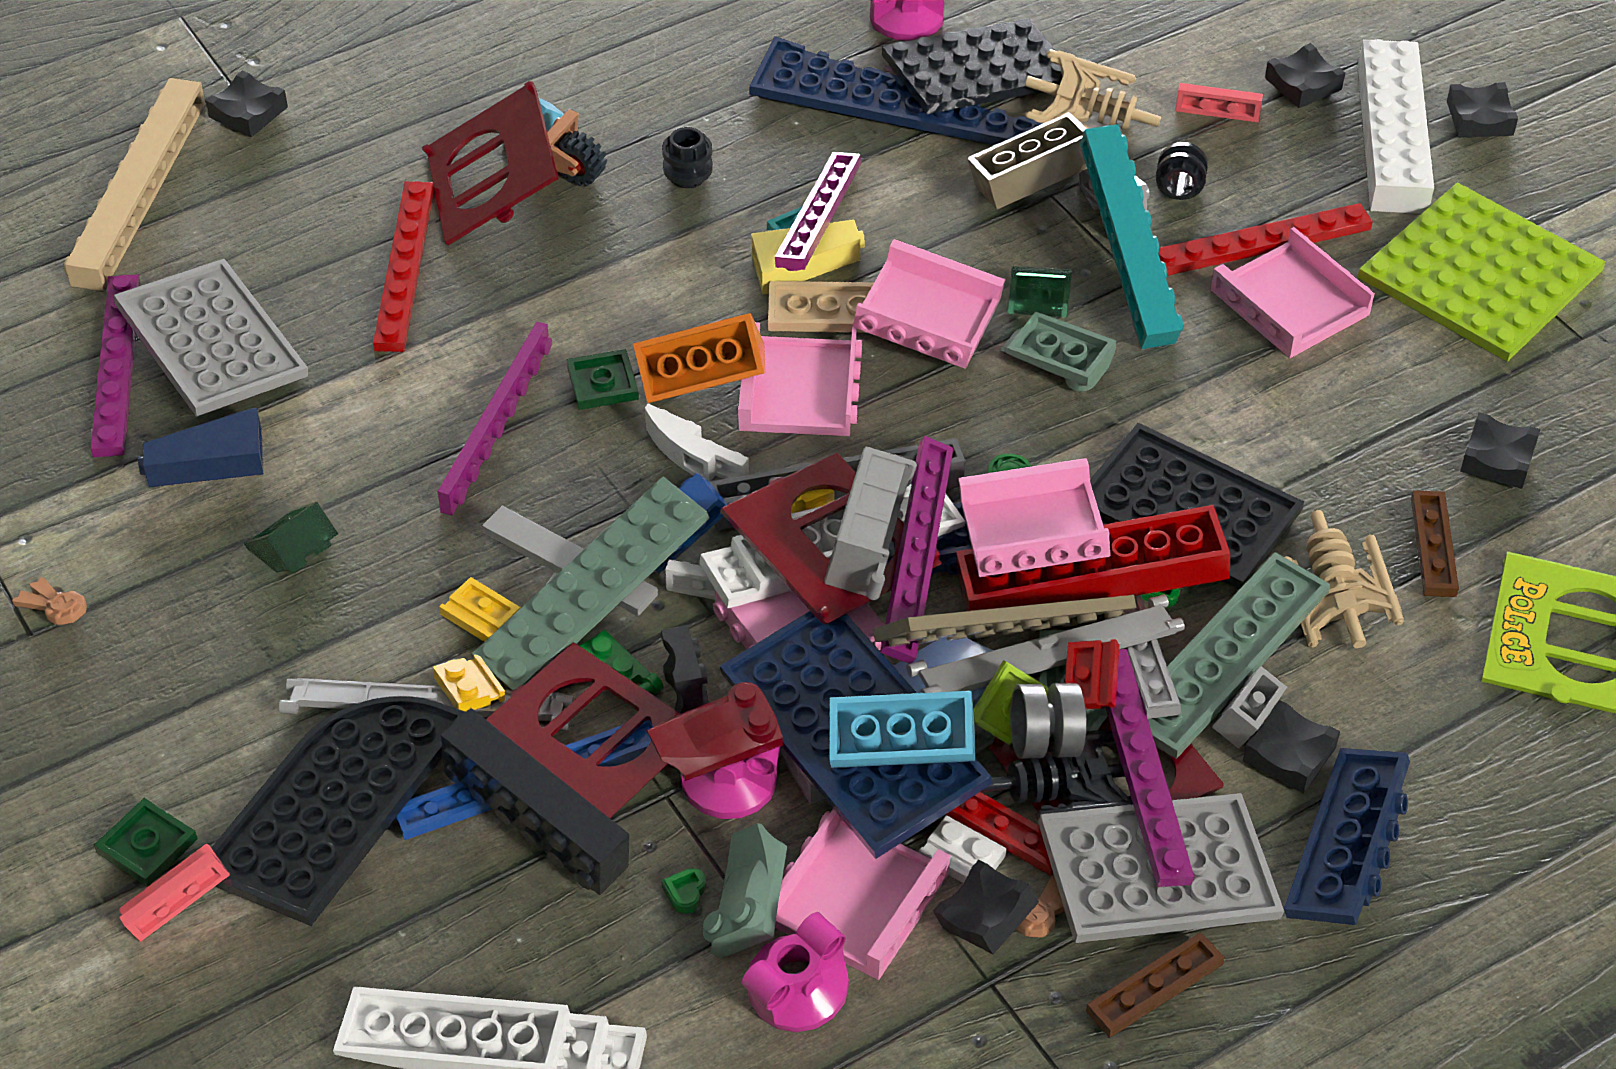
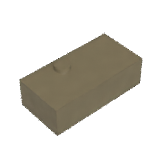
M1068 112L968 157L975 186L996 209H999L1086 170L1087 167L1080 142L1084 130L1087 128Z

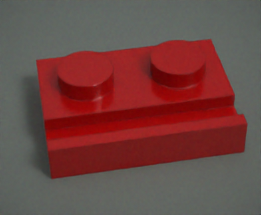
M1111 639V642H1102L1101 640L1068 642L1065 683H1077L1080 686L1085 709H1101V706L1116 708L1120 647L1116 639Z

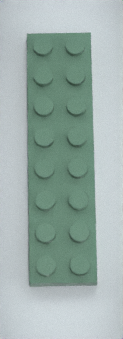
M663 476L478 647L472 655L480 656L495 678L508 690L513 691L520 685L527 684L573 642L577 644L710 519L707 511Z
M1274 552L1167 666L1181 704V714L1148 719L1155 745L1177 759L1235 696L1248 678L1267 661L1329 593L1330 584Z

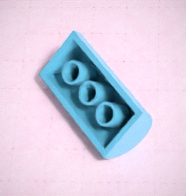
M971 691L830 697V764L832 768L975 761L974 713Z

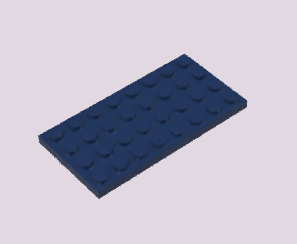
M809 611L720 666L721 674L731 686L741 682H749L761 689L776 716L783 736L782 747L875 859L992 784L991 775L976 758L975 761L831 767L830 697L917 693L847 614L828 624H822Z

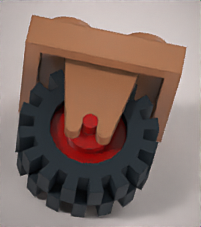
M568 109L561 118L558 117L554 121L552 128L547 132L557 174L561 172L560 175L563 178L565 176L569 177L568 182L573 183L576 181L577 186L582 184L588 186L606 168L607 159L604 158L606 154L605 151L599 150L602 147L599 143L596 145L593 143L595 140L593 137L587 139V134L584 132L579 135V113Z

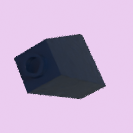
M251 408L143 443V456L138 457L140 475H146L149 487L263 475L262 427L258 409Z

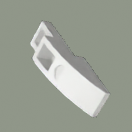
M647 404L645 407L646 430L658 448L680 468L693 476L699 473L707 481H711L715 476L726 479L749 475V458L739 452L724 448L711 440L702 438L701 426L696 425L694 422Z

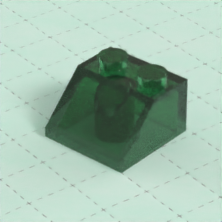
M1011 266L1008 314L1033 315L1035 312L1047 316L1067 317L1072 270Z
M318 502L292 509L244 543V545L275 572L289 570L290 573H293L307 563L305 558L314 552L315 555H318L332 545L329 540L338 535V532Z

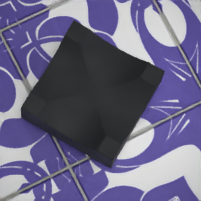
M1311 43L1304 45L1300 50L1288 57L1273 58L1267 61L1265 79L1298 108L1341 91L1345 78V72L1341 68L1327 63L1317 48Z
M243 70L235 76L232 83L224 91L211 95L205 100L209 118L249 137H253L288 108L284 89L264 85L250 73Z
M1498 82L1480 88L1450 84L1446 102L1459 138L1514 136L1518 116L1510 105L1505 82Z
M1479 412L1460 472L1522 489L1541 429L1531 426L1515 427L1506 425L1488 414Z
M688 625L661 630L663 645L669 653L663 665V673L666 682L672 686L677 695L674 709L682 714L709 703L705 684H708L706 667L704 663L699 664L697 659L701 657L697 637L691 638Z
M1279 700L1259 731L1247 742L1243 762L1304 794L1336 749L1340 731L1331 726L1317 724L1306 719L1289 704Z
M978 859L971 867L966 880L959 890L950 898L941 901L933 912L943 929L993 955L1036 907L1039 901L1028 883L1022 880L1011 879Z

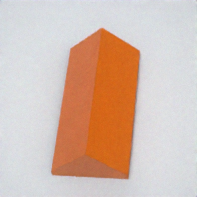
M751 313L633 343L647 403L766 373L764 341Z

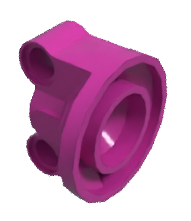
M870 0V21L874 29L883 36L895 40L911 41L921 37H929L935 34L943 25L944 0Z
M780 747L687 781L684 780L681 774L682 790L691 805L709 816L720 819L743 818L758 812L771 800L777 787V761Z
M814 912L800 924L796 934L780 936L763 946L750 962L749 969L742 978L741 984L748 990L750 1004L760 1019L776 1029L796 1033L817 1029L832 1020L845 1004L849 989V978L843 953L846 937L820 912ZM801 961L809 963L808 967L798 974H788L780 969L792 962Z

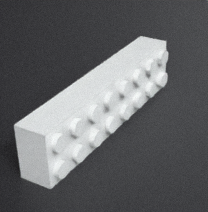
M1363 39L1358 61L1370 211L1422 214L1430 207L1434 182L1418 42Z

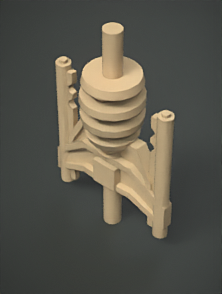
M1050 49L1046 54L1050 58V62L1061 67L1063 78L1060 85L1029 75L1027 77L1026 87L1056 96L1055 101L1045 111L1033 109L1032 112L1028 111V113H1025L1024 117L1033 119L1036 122L1046 123L1068 112L1078 121L1087 122L1089 117L1091 118L1093 111L1099 113L1097 122L1102 124L1105 115L1112 117L1110 125H1115L1117 120L1124 121L1122 129H1128L1131 119L1155 127L1159 126L1161 116L1135 109L1138 98L1134 95L1130 102L1124 101L1126 92L1121 90L1118 99L1112 98L1114 88L1108 87L1105 95L1099 94L1101 82L1096 77L1102 79L1108 77L1112 82L1118 80L1120 84L1128 86L1129 83L1133 84L1136 81L1133 74L1087 61L1060 50Z
M1316 510L1312 512L1310 516L1316 533L1307 540L1308 559L1315 576L1328 582L1330 589L1329 593L1300 623L1305 640L1309 647H1316L1319 643L1318 640H1322L1319 631L1322 627L1331 621L1345 619L1353 647L1362 648L1366 645V640L1358 619L1359 614L1366 612L1386 613L1388 622L1393 621L1398 626L1404 622L1402 610L1390 581L1376 537L1370 534L1365 538V542H1362L1364 552L1368 553L1367 561L1372 563L1370 569L1373 577H1371L1362 568L1354 569L1355 559L1343 532L1339 529L1328 528L1323 511ZM1288 556L1284 557V558H1286V559L1290 560L1291 562H1293V563H1295V564L1298 565L1297 560H1293V561H1292V558H1291V557H1288Z

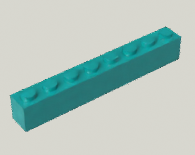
M1119 124L1085 129L1080 147L1141 349L1176 344L1180 333L1183 331V320L1181 315L1176 313L1174 290L1168 287L1166 264L1160 261L1158 254L1159 242L1157 237L1152 235L1150 228L1151 216L1149 211L1144 209L1143 190L1141 185L1136 183L1135 164L1132 159L1129 160L1127 153V138L1121 134Z

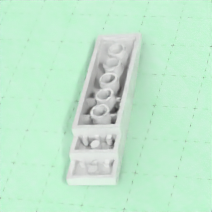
M911 484L906 488L898 517L903 522L905 520ZM946 493L938 537L965 526L966 522ZM820 507L792 513V519H798ZM845 509L802 529L803 533L827 558H831ZM742 535L732 537L731 547L702 553L699 563L727 609L792 591ZM892 541L888 551L890 553L888 557L894 555V543Z
M353 987L333 1052L339 1056L403 1069H639L647 1033L643 1027L609 1025L606 1016L570 1013L568 1005Z

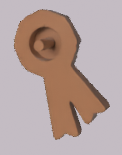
M43 577L38 582L29 583L32 593L20 591L19 596L12 600L14 606L45 611L47 620L56 625L73 623L82 617L87 610L84 596L75 591L57 593Z
M1054 874L1039 897V903L1016 928L1024 936L1044 937L1048 935L1055 927V915L1065 912Z

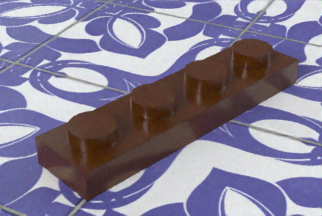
M1413 490L1411 505L1424 596L1457 597L1459 585L1445 491Z
M1199 932L1089 1002L1086 1012L1102 1031L1111 1038L1221 967L1225 957L1202 932Z

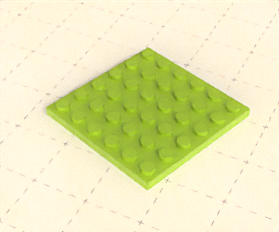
M1457 182L1359 268L1357 277L1508 362L1603 271L1606 262Z

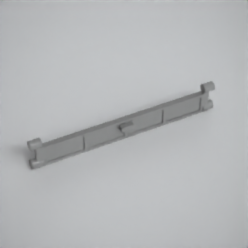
M1163 594L1149 598V608L932 668H927L926 662L921 660L907 664L906 669L909 677L919 675L926 688H922L920 693L971 691L988 686L1003 660L1029 675L1065 665L1067 663L1068 642L1093 640L1111 642V639H1116L1120 644L1119 649L1176 634L1184 630L1185 626L1182 618L1172 619L1165 610L1169 606L1167 596Z
M288 678L286 690L287 692H292L290 700H280L279 713L297 714L299 706L344 709L363 701L389 696L420 697L451 707L454 706L440 686ZM505 690L504 702L496 699L491 701L490 706L474 711L482 717H489L511 698L512 690ZM566 693L550 694L540 708L538 720L552 721L564 708L574 701V695ZM570 721L560 730H569Z

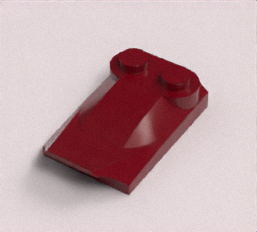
M749 682L737 683L731 687L728 696L672 717L646 730L662 762L677 768L685 781L783 746V736L772 708L761 689Z

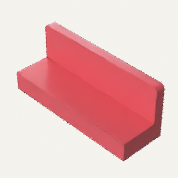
M1179 83L1175 111L1258 122L1263 94Z
M205 844L120 907L119 911L122 915L119 918L124 926L141 942L230 876V874L213 849L208 844Z

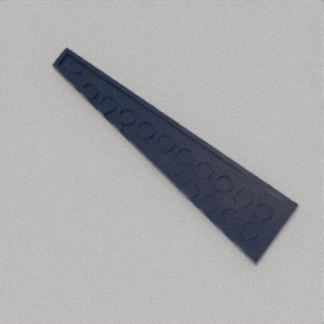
M774 36L749 86V95L997 145L1044 124L1024 116L1013 118L1007 116L1005 110L995 108L994 111L980 107V104L926 114L897 75L885 73L872 67L858 68L854 66L853 61L843 59L840 62L829 58V53L822 51L815 54L806 51L804 45Z

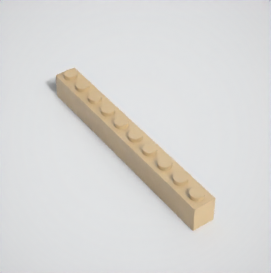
M169 78L165 87L160 90L158 99L154 106H151L146 121L139 127L137 137L134 142L130 143L128 153L124 160L120 161L114 178L110 179L105 194L98 200L95 212L92 217L88 218L82 235L77 238L72 253L65 259L64 271L68 275L70 286L105 291L108 285V276H113L206 104L201 82Z

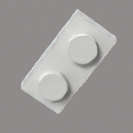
M675 560L668 561L665 569L666 589L668 591L715 600V588L700 565Z

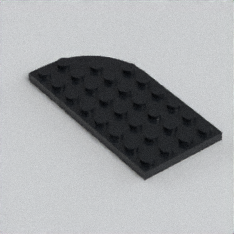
M389 696L351 705L321 721L296 744L211 847L230 874V876L215 887L312 926L442 759L441 735L465 711L426 698Z

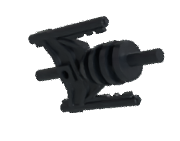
M1107 729L1087 731L1084 748L1079 757H1054L1053 760L1051 756L1045 755L1043 758H1039V761L1037 758H1025L1023 763L1020 759L1011 761L1007 776L991 777L992 784L980 791L1009 790L1012 799L1018 803H1024L1026 799L1030 803H1039L1042 798L1048 802L1055 800L1058 793L1061 797L1067 795L1068 800L1074 801L1070 806H1066L1063 803L1058 804V807H1052L1051 805L1041 806L1040 810L1036 813V819L1038 820L1040 814L1133 805L1131 796H1127L1113 781V778L1125 777L1122 764L1108 765L1101 751L1102 746L1116 745L1112 730L1107 731ZM1010 743V749H1012L1013 752H1015L1013 748V743Z

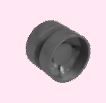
M1077 683L1052 684L1048 695H1046L1045 689L1041 684H1017L1014 687L1010 707V727L1013 748L1018 758H1043L1047 752L1048 744L1054 757H1079L1082 754L1086 736V712L1083 694Z

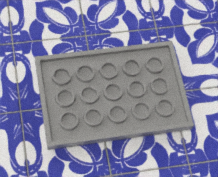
M225 259L114 295V303L195 416L308 377V367Z
M1242 793L1172 800L1195 876L1191 885L1156 886L1133 805L1040 814L1038 824L1074 943L1281 919L1284 909Z

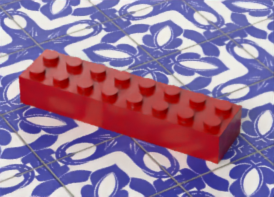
M1214 505L1104 524V528L1109 530L1110 557L983 577L978 575L972 549L956 551L958 579L967 611L1117 596H1138L1229 579L1230 551Z

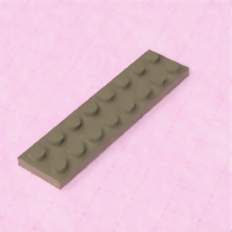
M1134 595L916 616L874 628L873 633L875 642L889 641V647L910 644L909 641L918 640V644L939 641L938 638L947 637V641L967 638V635L975 634L976 638L992 636L995 635V632L1002 631L1003 635L1023 632V629H1031V632L1051 629V626H1058V629L1076 627L1079 623L1089 625L1122 616L1124 611L1135 609L1136 603Z

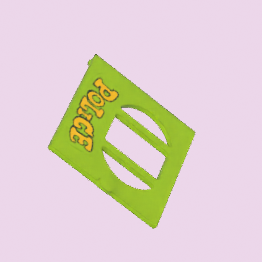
M1507 551L1506 558L1503 560V574L1481 682L1548 697L1560 703H1573L1616 714V678L1603 683L1579 682L1561 674L1546 658L1548 656L1616 672V660L1546 643L1551 612L1616 627L1615 614L1556 601L1559 597L1569 593L1591 592L1605 596L1616 603V576Z

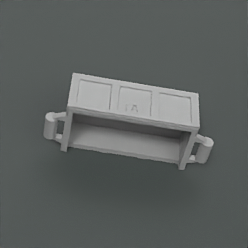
M867 446L863 448L824 578L825 584L867 596L871 600L879 598L885 581L883 573L890 553L888 551L906 488L911 484L917 466L915 461Z

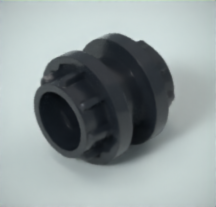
M682 127L673 131L662 144L663 172L672 183L681 188H695L710 177L713 171V161L711 158L712 143L704 133L693 127Z
M1177 142L1167 146L1159 156L1156 170V184L1160 191L1169 198L1176 200H1187L1197 196L1203 190L1206 183L1208 160L1205 153L1198 146L1187 142Z

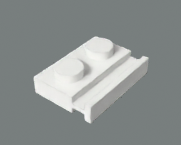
M947 815L928 838L926 845L919 850L920 854L931 859L938 849L951 855L949 876L964 883L971 867L978 859L996 870L1006 857L1005 847Z

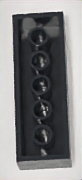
M472 708L468 709L441 735L443 770L446 776L456 784L460 782L467 787L471 796L482 805L488 804L495 810L497 817L508 826L512 824L520 830L523 838L534 847L538 845L546 851L549 859L557 867L567 868L574 874L575 880L587 890L591 888L601 895L629 867V833Z

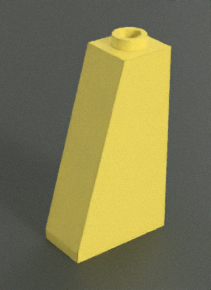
M854 219L831 222L805 270L788 271L785 268H775V255L790 228L751 233V255L762 294H769L770 281H805L860 261V248L865 247L863 231H858Z

